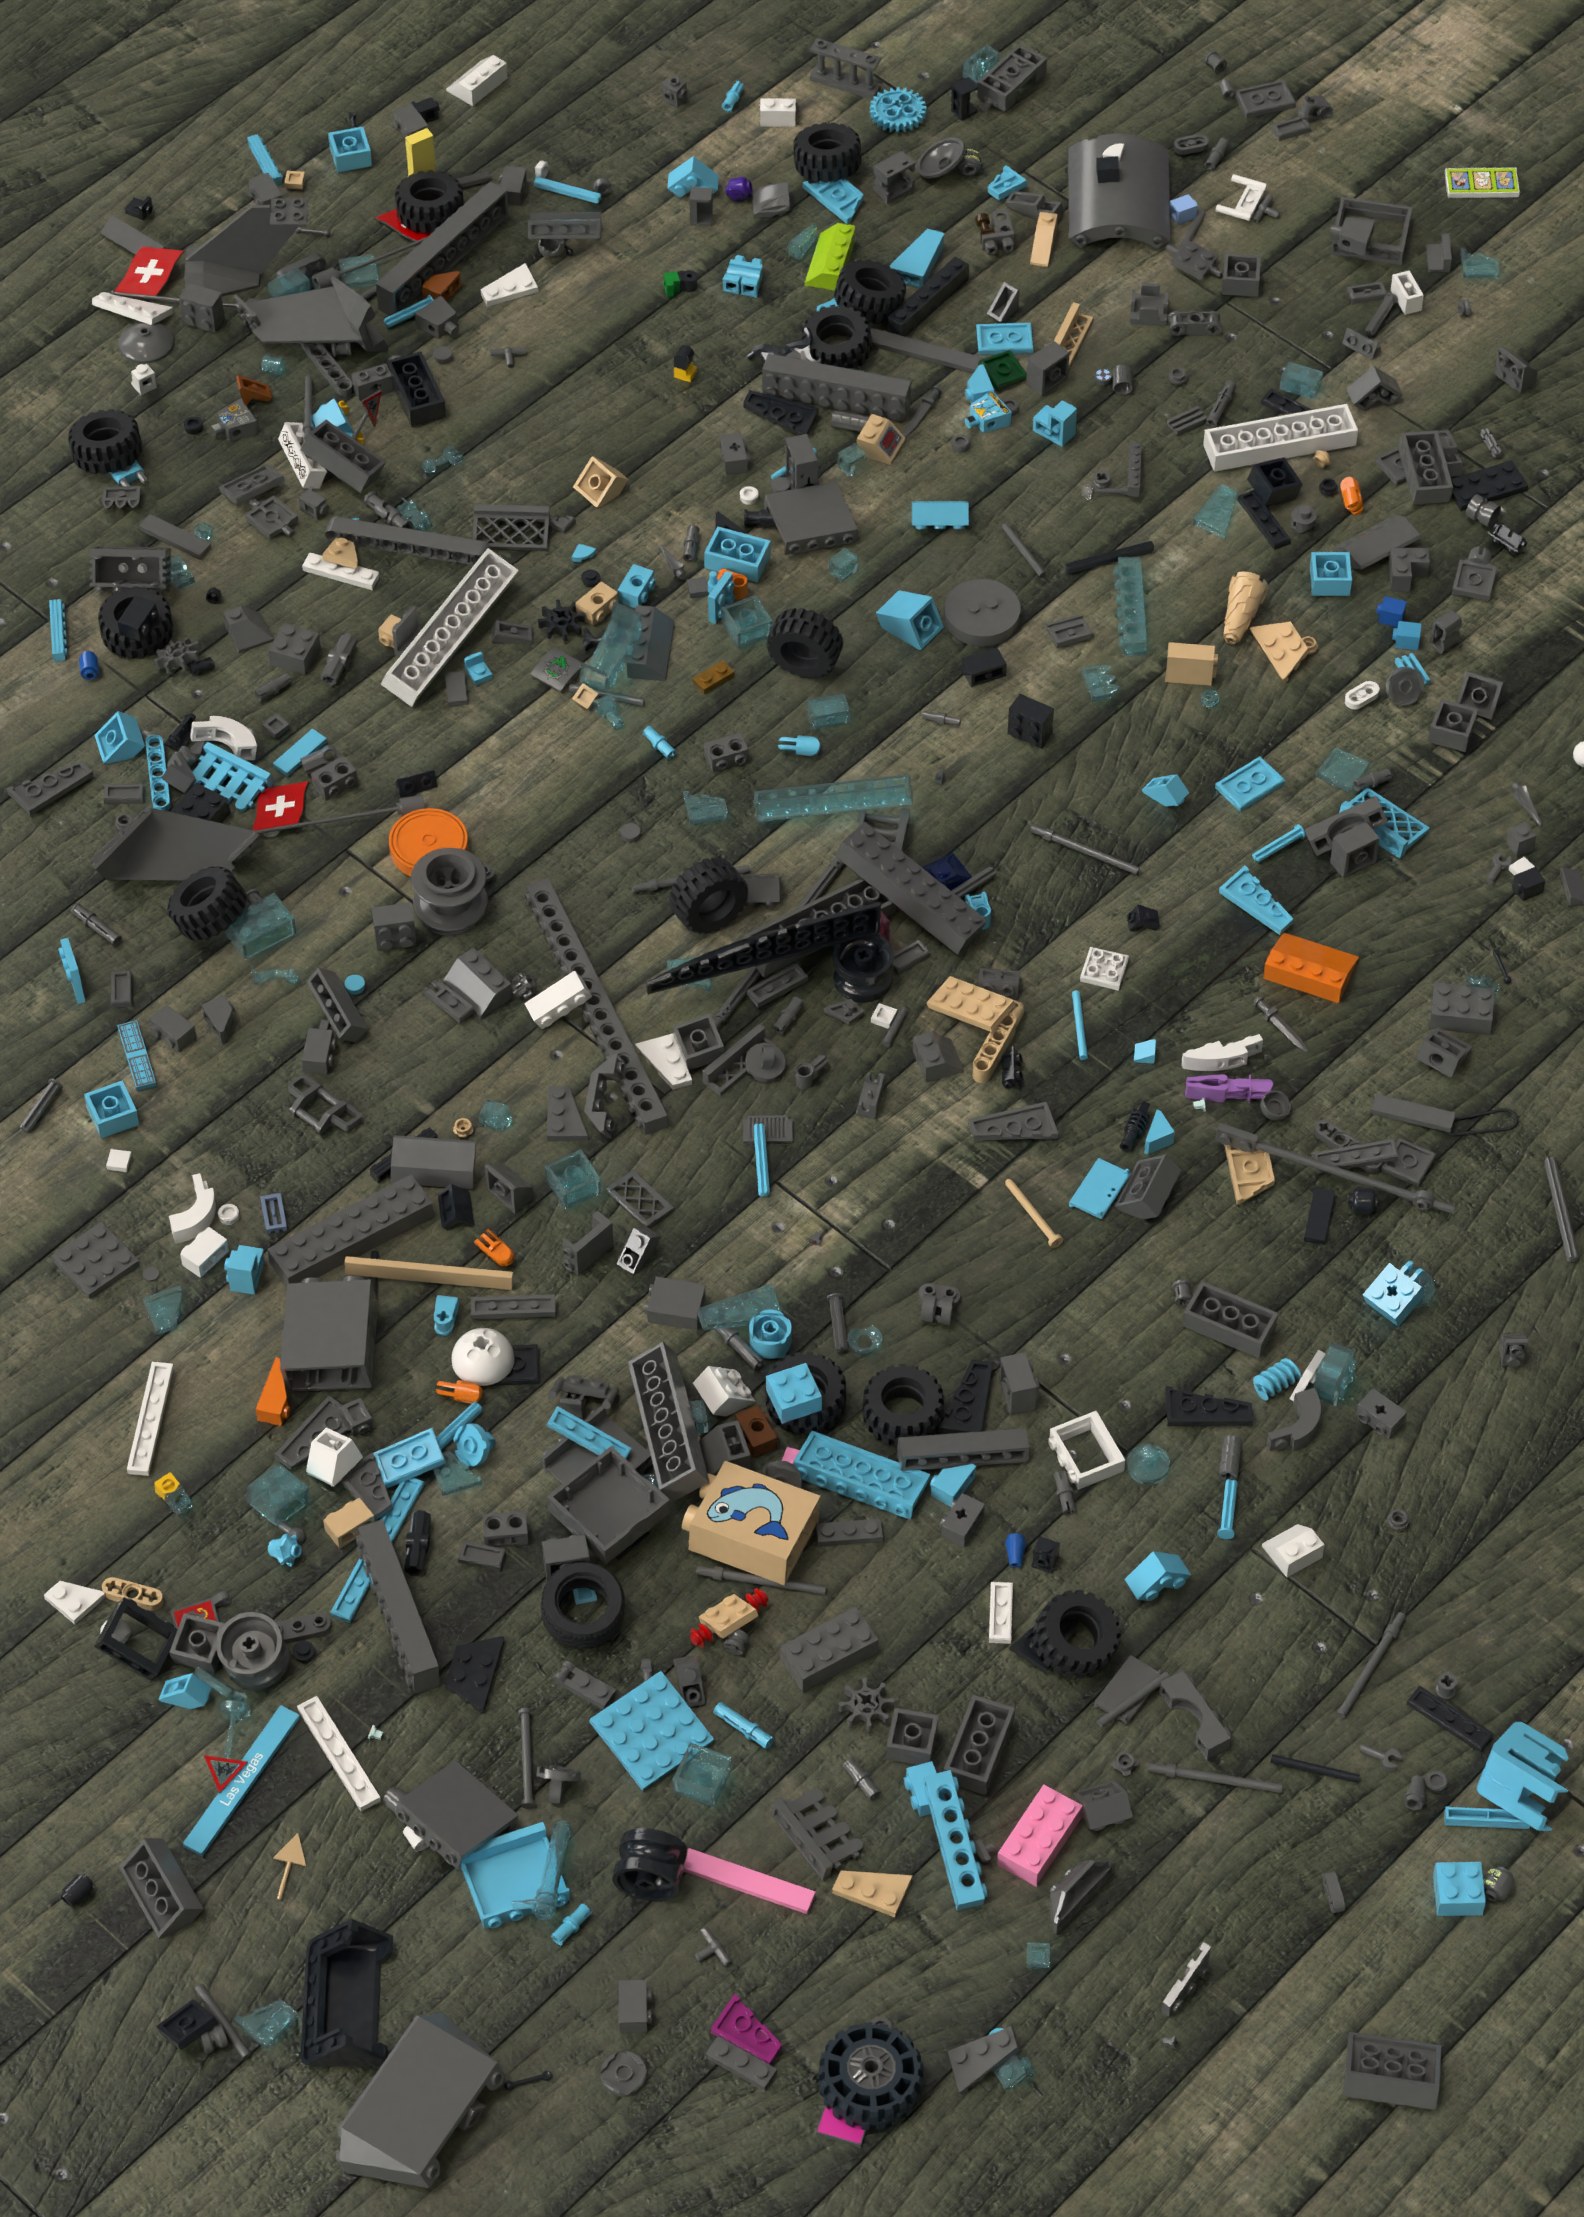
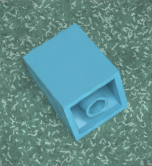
M898 591L876 612L882 629L918 650H922L944 628L934 600L930 596Z

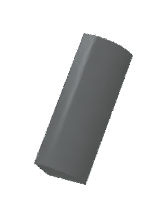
M113 215L110 216L101 231V234L134 254H137L142 247L167 249Z

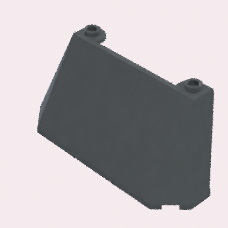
M434 2012L432 2015H417L340 2124L338 2136L341 2137L340 2150H337L336 2160L347 2174L430 2188L440 2174V2164L436 2156L484 2086L489 2090H496L502 2085L506 2074L489 2054L443 2012Z

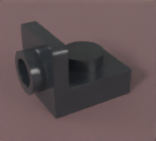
M149 196L144 201L134 197L125 207V214L143 221L153 211L152 199Z

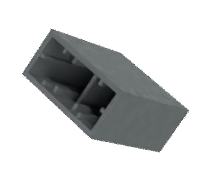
M352 1275L343 1278L342 1281L324 1282L318 1278H306L301 1283L287 1284L280 1370L288 1392L372 1388L378 1301L371 1279L365 1280L360 1276Z

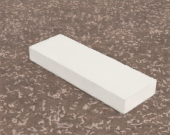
M991 1582L989 1643L1011 1644L1013 1583Z

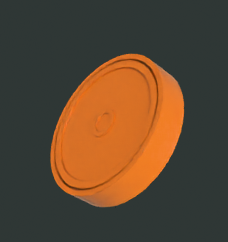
M425 808L412 811L401 817L394 824L389 834L391 859L401 872L410 877L417 861L433 850L451 847L468 851V836L464 824L452 813L441 809Z

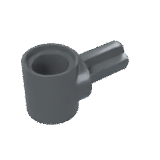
M819 1055L811 1063L803 1062L796 1066L795 1083L797 1087L808 1089L813 1085L814 1079L818 1077V1072L829 1063L825 1055Z

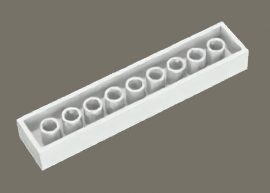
M487 548L389 669L381 685L412 707L513 582L519 570Z

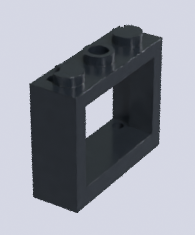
M124 1597L116 1603L94 1647L148 1680H151L158 1675L172 1647L178 1629L174 1628L172 1623L156 1617L154 1612L138 1606L134 1600ZM123 1613L166 1638L154 1662L111 1637Z

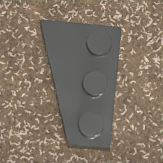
M548 1086L547 1141H588L587 1132L569 1086Z
M372 1452L360 1460L340 1482L355 1499L360 1498L374 1515V1520L376 1521L393 1508Z
M1205 1942L1199 1947L1200 1954L1196 1961L1191 1959L1184 1973L1185 1978H1179L1162 2002L1161 2013L1167 2017L1173 2011H1179L1183 2005L1184 1997L1187 1994L1190 1996L1194 1992L1199 1978L1203 1979L1209 1972L1210 1967L1208 1964L1211 1946Z
M1012 2026L948 2051L961 2095L969 2091L968 2088L975 2082L983 2080L985 2075L993 2068L999 2067L1020 2051L1015 2030Z

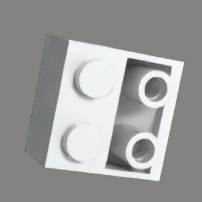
M708 1366L693 1382L713 1415L728 1416L755 1402L750 1389L745 1386L741 1380V1375L734 1369Z
M325 1428L311 1442L306 1472L310 1476L335 1486L356 1466L363 1456L352 1439Z

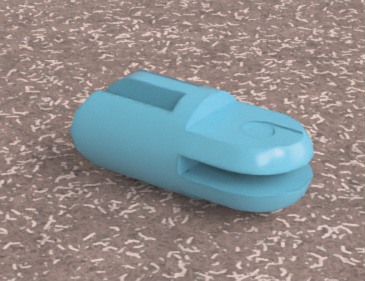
M798 735L797 738L781 737L779 742L793 743L796 746L778 745L781 750L796 751V755L814 756L821 749L818 739L812 736Z

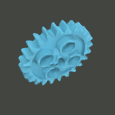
M897 87V90L890 88L889 92L884 89L883 94L878 92V97L874 96L870 104V118H873V123H877V127L883 125V130L890 128V132L893 129H896L897 133H899L900 129L906 132L907 128L912 131L913 126L918 128L919 123L922 124L923 119L926 118L927 107L923 97H919V93L913 94V90L907 92L906 88L903 91L899 87Z

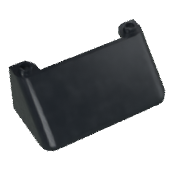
M351 1918L310 1940L306 1949L300 2055L303 2064L311 2067L381 2066L389 2056L387 2045L381 2042L377 2043L380 1962L390 1957L393 1952V1935Z

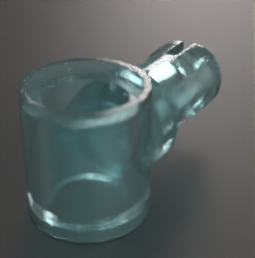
M611 693L592 702L596 714L599 717L603 716L608 719L615 730H619L624 726L623 720L617 713V702Z

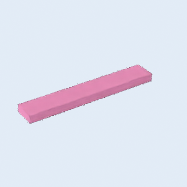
M688 1848L683 1872L808 1914L815 1897V1891Z

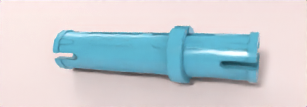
M723 1702L716 1705L713 1713L745 1734L747 1739L757 1742L765 1749L772 1745L774 1737L760 1729L758 1724L751 1723Z

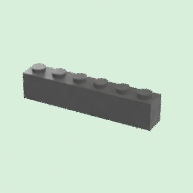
M1024 1428L898 1438L897 1455L901 1471L952 1468L969 1464L979 1466L1028 1462L1030 1447Z

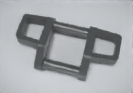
M300 1075L288 1084V1092L297 1098L289 1112L294 1116H299L315 1127L318 1133H324L331 1122L344 1131H350L361 1123L362 1114L346 1101H341L323 1089V1085L311 1078ZM300 1084H305L309 1088L301 1092L296 1087ZM318 1095L334 1105L325 1112L320 1121L303 1110L305 1105ZM347 1112L354 1119L345 1122L339 1117Z

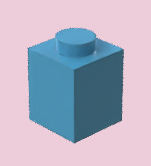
M1399 621L1398 629L1394 628L1392 640H1396L1395 648L1418 650L1421 624Z

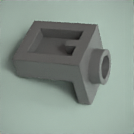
M361 1398L341 1406V1410L351 1426V1433L353 1435L358 1433L364 1434L372 1427V1417Z

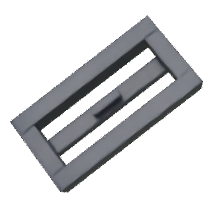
M281 1193L260 1196L266 1233L271 1234V1231L279 1233V1230L282 1229L283 1232L287 1231ZM276 1199L278 1200L282 1224L277 1223L273 1201ZM265 1201L270 1202L273 1225L271 1226L269 1225Z

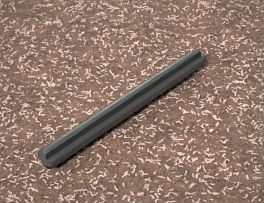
M1547 1157L1544 1163L1567 1261L1576 1262L1579 1255L1555 1157Z

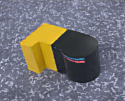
M682 345L679 352L674 356V377L691 383L697 373V366L693 365L694 350L687 345Z

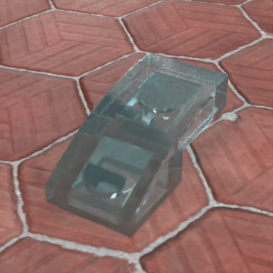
M179 555L171 557V581L177 589L195 583L194 576L189 572L185 561Z

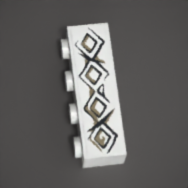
M285 422L278 440L302 487L320 489L327 471L325 467L301 451L305 441L302 430L303 424Z

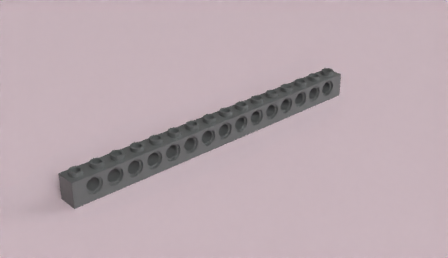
M549 878L526 885L525 901L527 905H531L532 915L535 920L538 919L540 931L546 935L547 945L549 949H553L554 959L556 963H560L563 977L576 971L584 980L592 995L591 998L578 1007H582L584 1020L586 1023H590L591 1034L593 1037H597L598 1048L601 1053L604 1052L606 1055L605 1061L613 1054H617L625 1061L626 1069L622 1075V1081L615 1080V1082H619L623 1098H627L628 1108L631 1113L635 1114L638 1128H642L645 1135L667 1128V1113Z

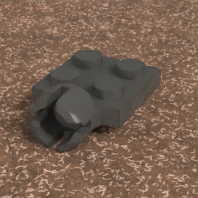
M1474 547L1470 550L1467 560L1459 561L1452 594L1489 601L1497 567L1490 564L1492 554L1487 548H1484L1482 555H1479L1480 547Z

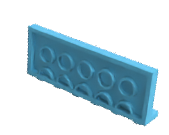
M811 1431L793 1461V1464L801 1473L802 1480L906 1519H911L913 1508L930 1480V1474L920 1470L901 1471L900 1465L896 1461Z

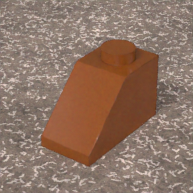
M455 271L432 275L422 285L423 299H427L428 295L433 300L441 296L447 302L461 286L460 272Z

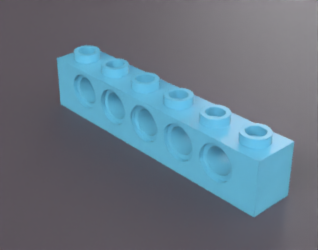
M951 1770L924 1776L923 1785L956 1910L983 1905L985 1897H987V1890L985 1884L980 1882L979 1876L982 1875L979 1862H975L973 1854H976L973 1840L969 1841L968 1833L970 1832L968 1820L963 1818V1800L957 1796L956 1790H959L956 1776L952 1777ZM946 1793L950 1796V1800L943 1801L939 1798V1795ZM951 1814L956 1818V1821L948 1822L944 1817ZM958 1836L962 1842L955 1844L950 1840V1837ZM963 1857L968 1863L966 1865H959L956 1859ZM963 1879H970L973 1885L966 1887L961 1881Z

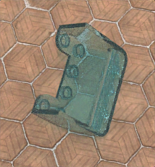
M613 601L611 621L589 664L587 665L583 662L581 664L580 685L584 683L592 689L603 690L615 687L618 681L617 674L619 671L622 672L626 665V661H624L626 656L632 654L635 646L633 643L635 639L639 640L643 629L641 627L643 621H641V613Z

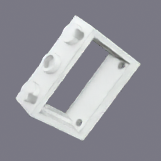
M1097 1411L1050 1429L1049 1446L1058 1454L1057 1457L1062 1467L1065 1466L1069 1481L1074 1483L1078 1490L1124 1472L1125 1459ZM1091 1430L1109 1463L1081 1474L1062 1441Z

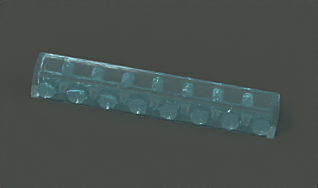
M908 774L755 791L753 804L757 820L761 822L880 808L885 809L889 807H904L912 805L913 790Z

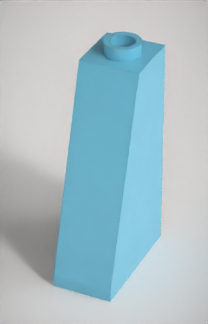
M927 229L890 265V268L892 270L895 269L898 275L903 277L906 285L916 288L922 287L926 283L944 247L945 233Z

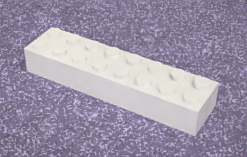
M1343 404L1207 429L1204 433L1203 445L1215 472L1282 457L1291 458L1313 454L1317 450L1329 451L1356 446L1358 429L1348 405Z

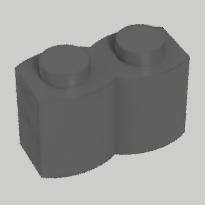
M1450 610L1432 624L1433 634L1430 637V644L1440 654L1452 647L1460 639L1459 630L1462 627V619L1459 614Z

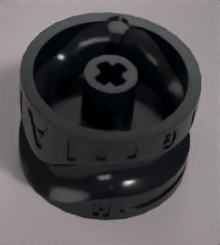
M875 934L835 945L833 951V966L835 969L833 982L835 988L843 997L852 999L854 1002L867 1003L876 1001L889 992L893 983L894 958L890 942L882 935Z
M636 1828L626 1831L621 1837L619 1846L621 1860L615 1864L612 1877L613 1884L621 1892L641 1900L662 1902L675 1898L679 1894L683 1865L688 1852L687 1846L676 1836L657 1829Z

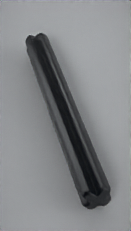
M1147 541L1065 564V569L1068 574L1146 554L1154 551V544L1152 541Z

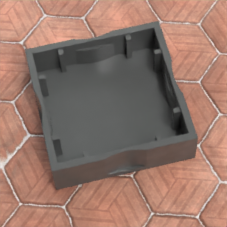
M612 1446L591 1461L582 1472L568 1479L547 1496L548 1511L574 1535H585L587 1547L605 1564L609 1563L670 1514V1499L649 1480L642 1477L632 1464Z

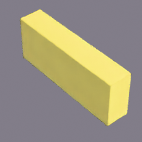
M426 128L405 137L408 176L413 173L417 174L420 171L428 172V170H433V172H436L432 133Z

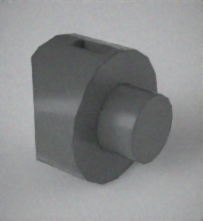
M1307 505L1295 507L1291 514V528L1297 533H1303L1314 527L1317 518L1316 511Z

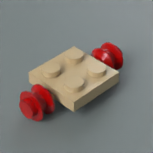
M755 1588L754 1595L746 1594V1602L733 1594L726 1597L716 1606L707 1609L705 1613L698 1616L701 1622L699 1630L691 1629L690 1639L692 1643L703 1648L704 1641L712 1642L713 1633H716L721 1638H725L758 1617L759 1606L762 1605L765 1608L768 1606L766 1593Z

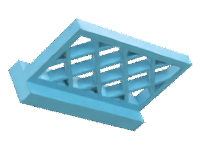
M1366 788L1350 802L1345 801L1340 807L1339 813L1365 801L1364 798L1366 796L1370 798L1376 796L1381 807H1386L1390 810L1384 811L1386 817H1391L1392 821H1388V823L1373 830L1380 838L1379 846L1399 859L1405 855L1409 847L1427 834L1430 827L1369 788ZM1395 817H1401L1405 821H1396ZM1386 826H1391V827H1393L1394 830H1391V829L1387 828ZM1397 827H1407V831H1398ZM1411 827H1417L1421 831H1411Z

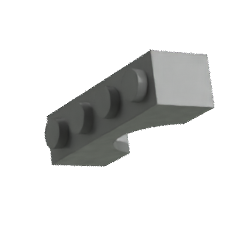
M1374 796L1304 830L1316 856L1332 849L1333 838L1337 834L1344 833L1354 826L1365 822L1372 829L1388 823V820L1377 797Z
M1182 1670L1161 1681L1159 1693L1170 1709H1184L1193 1713L1198 1718L1201 1727L1196 1732L1195 1744L1205 1759L1209 1760L1228 1750L1232 1737L1226 1727L1223 1728L1219 1722L1217 1713L1214 1710L1211 1711L1207 1705L1205 1696L1202 1693L1199 1694L1193 1679L1190 1676L1187 1677Z

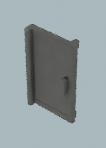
M1130 1655L1095 1700L1094 1707H1099L1108 1713L1161 1675L1162 1671H1156ZM1150 1694L1116 1718L1128 1724Z

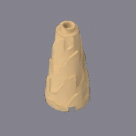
M1237 572V576L1233 575L1231 578L1223 637L1228 644L1240 642L1267 594L1268 584L1265 579L1263 583L1259 581L1260 576L1257 574Z

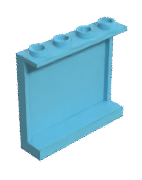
M543 1822L492 1838L462 1860L461 1869L484 1929L497 1928L502 1923L511 1920L518 1921L526 1915L532 1913L539 1914L547 1908L559 1907L570 1901V1890L566 1888L548 1841Z

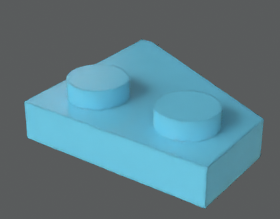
M1006 165L1003 167V173L1001 175L998 174L995 180L988 186V193L997 200H1001L1009 196L1013 191H1019L1026 187L1027 180Z

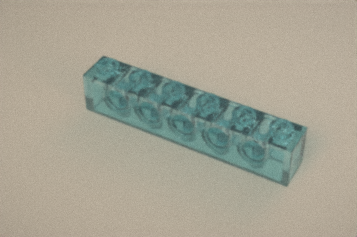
M1118 557V565H1114V576H1118V579H1115V591H1119V593H1116V605H1120V608H1117V619H1121V622H1118V634H1122V637H1119V648H1123V656H1146L1147 636L1141 557Z

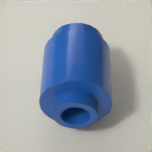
M92 651L83 652L79 658L80 675L87 680L95 679L100 674L98 657Z

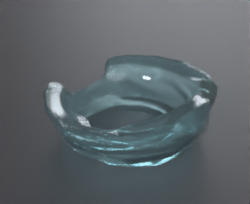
M875 1326L864 1329H856L854 1327L849 1332L847 1341L855 1352L868 1354L878 1349L882 1343V1334ZM868 1335L873 1341L872 1346L860 1348L857 1345L858 1336Z

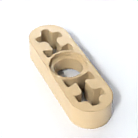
M114 1577L107 1578L102 1583V1590L105 1593V1597L109 1600L119 1602L124 1597L129 1598L127 1597L129 1591L136 1590L139 1592L138 1596L129 1599L134 1600L143 1609L156 1611L163 1606V1596L158 1589ZM113 1586H116V1589H113L112 1591H109L108 1588H112ZM154 1597H157V1600H153V1602L149 1601V1599L151 1600Z

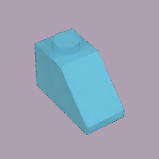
M983 364L978 366L967 382L965 396L967 400H970L971 404L988 392H994Z
M1177 774L1153 778L1142 789L1144 794L1164 806H1179L1189 794V791Z
M969 1464L943 1469L930 1482L931 1496L951 1507L955 1499L958 1500L975 1479L976 1466Z
M190 1673L167 1680L158 1700L194 1709L207 1703L212 1686L195 1674Z

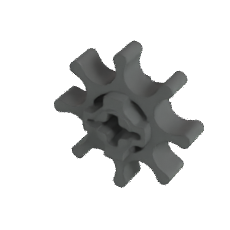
M185 637L183 641H177L175 644L173 640H170V645L164 650H156L159 658L154 661L157 669L165 667L168 674L173 669H179L180 667L183 670H187L186 665L190 664L191 661L200 660L197 652L202 651L198 641L191 644L189 637Z
M862 1678V1689L858 1691L851 1689L849 1685L845 1686V1695L849 1696L851 1700L839 1702V1711L847 1710L853 1713V1715L848 1717L849 1727H852L854 1722L862 1720L866 1723V1731L871 1732L872 1720L880 1719L884 1724L889 1723V1715L883 1713L882 1710L884 1708H894V1698L884 1699L880 1696L885 1692V1683H881L877 1689H870L867 1686V1678Z

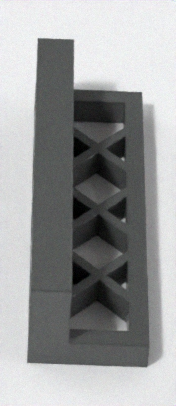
M761 1024L755 1026L703 1070V1083L721 1096L747 1074L745 1062H742V1059L751 1047L762 1042L773 1044L777 1047L776 1044L765 1037V1027ZM731 1068H740L739 1073L728 1074ZM726 1080V1084L721 1088L714 1084V1082Z

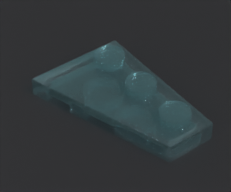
M1220 484L1195 515L1192 524L1225 539L1237 491Z

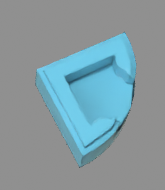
M578 544L572 555V561L582 562L584 559L592 558L596 554V548Z

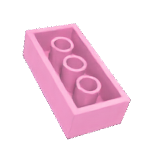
M1043 1784L998 1852L997 1866L1037 1887L1081 1820L1083 1805Z

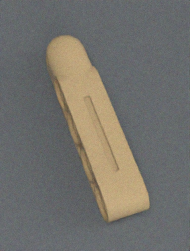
M1014 1000L1015 1007L996 1029L989 1033L973 1062V1079L976 1082L986 1083L993 1075L1002 1059V1055H1004L1015 1035L1016 1027L1023 1017L1025 1008L1021 1002Z

